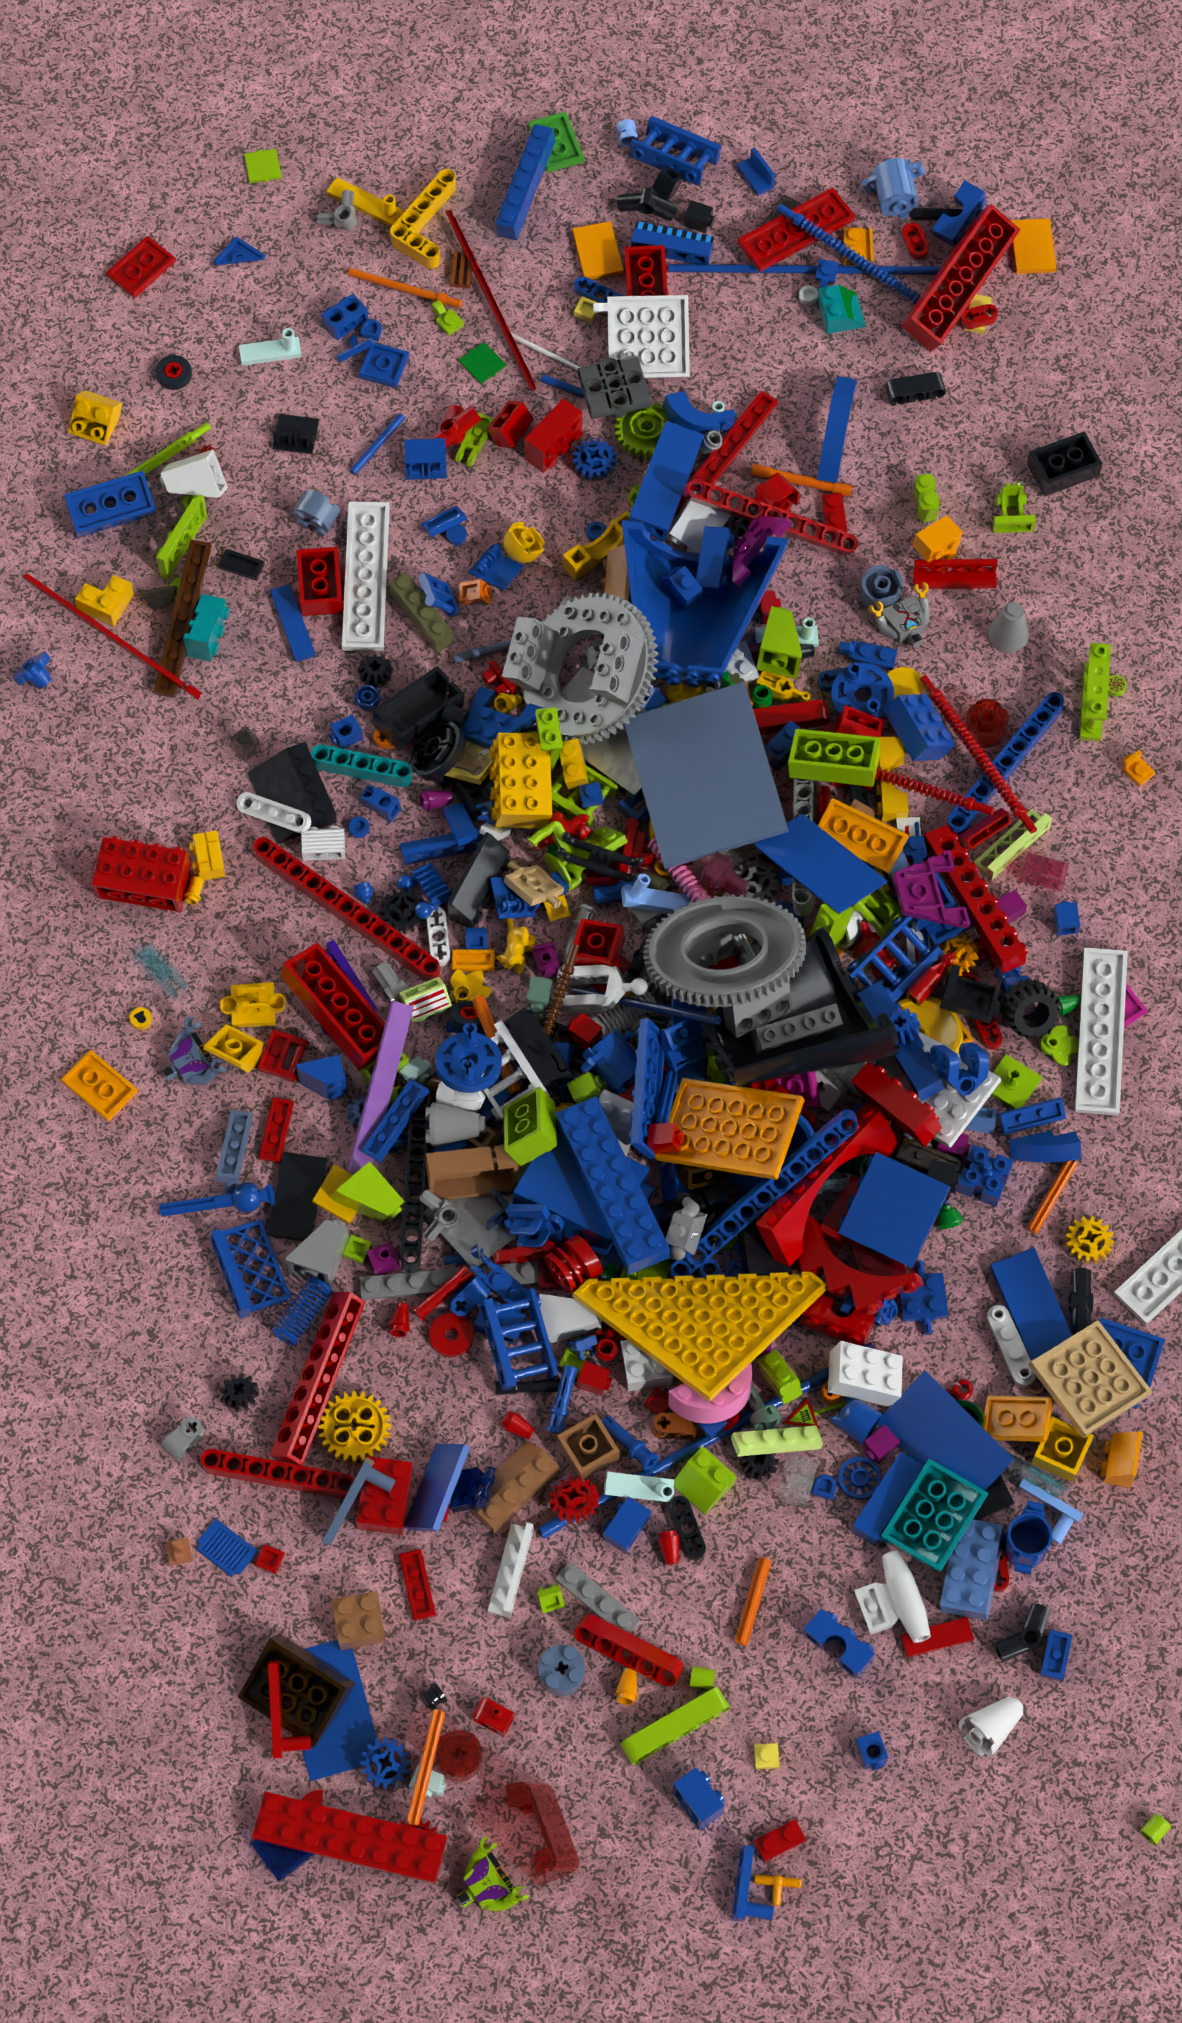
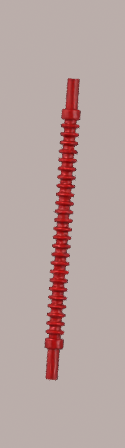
M923 675L920 681L929 692V698L935 702L938 710H941V714L950 723V727L953 728L956 735L960 736L959 739L963 741V745H966V749H969V753L975 758L978 766L982 767L981 770L985 771V775L991 780V784L994 785L995 789H998L997 792L1001 793L1000 796L1004 798V802H1007V806L1013 811L1014 816L1022 821L1030 834L1036 832L1037 828L1027 815L1026 808L1021 806L1022 803L1018 801V797H1015V793L1012 792L1009 785L1005 784L1006 780L1002 779V775H999V771L996 770L993 763L989 762L990 758L986 757L987 754L983 753V749L974 740V736L971 735L967 727H964L965 724L961 722V718H958V714H955V710L946 701V697L943 696L941 690L935 688L927 675Z
M881 767L877 769L875 779L879 780L880 778L881 782L886 780L887 784L892 782L893 786L897 784L898 787L903 786V789L908 788L909 791L914 790L915 793L919 791L920 795L925 793L926 797L930 795L932 799L936 797L937 800L942 799V802L947 801L948 804L952 802L954 806L957 804L959 808L964 806V809L968 811L973 809L991 816L994 813V807L976 802L972 797L965 798V795L960 797L959 793L954 795L953 791L949 793L947 789L943 791V788L938 789L937 786L932 787L931 784L927 786L925 782L921 784L920 780L915 782L914 778L910 780L909 777L904 778V775L899 776L898 773L893 775L892 771L888 773L886 769L882 771Z

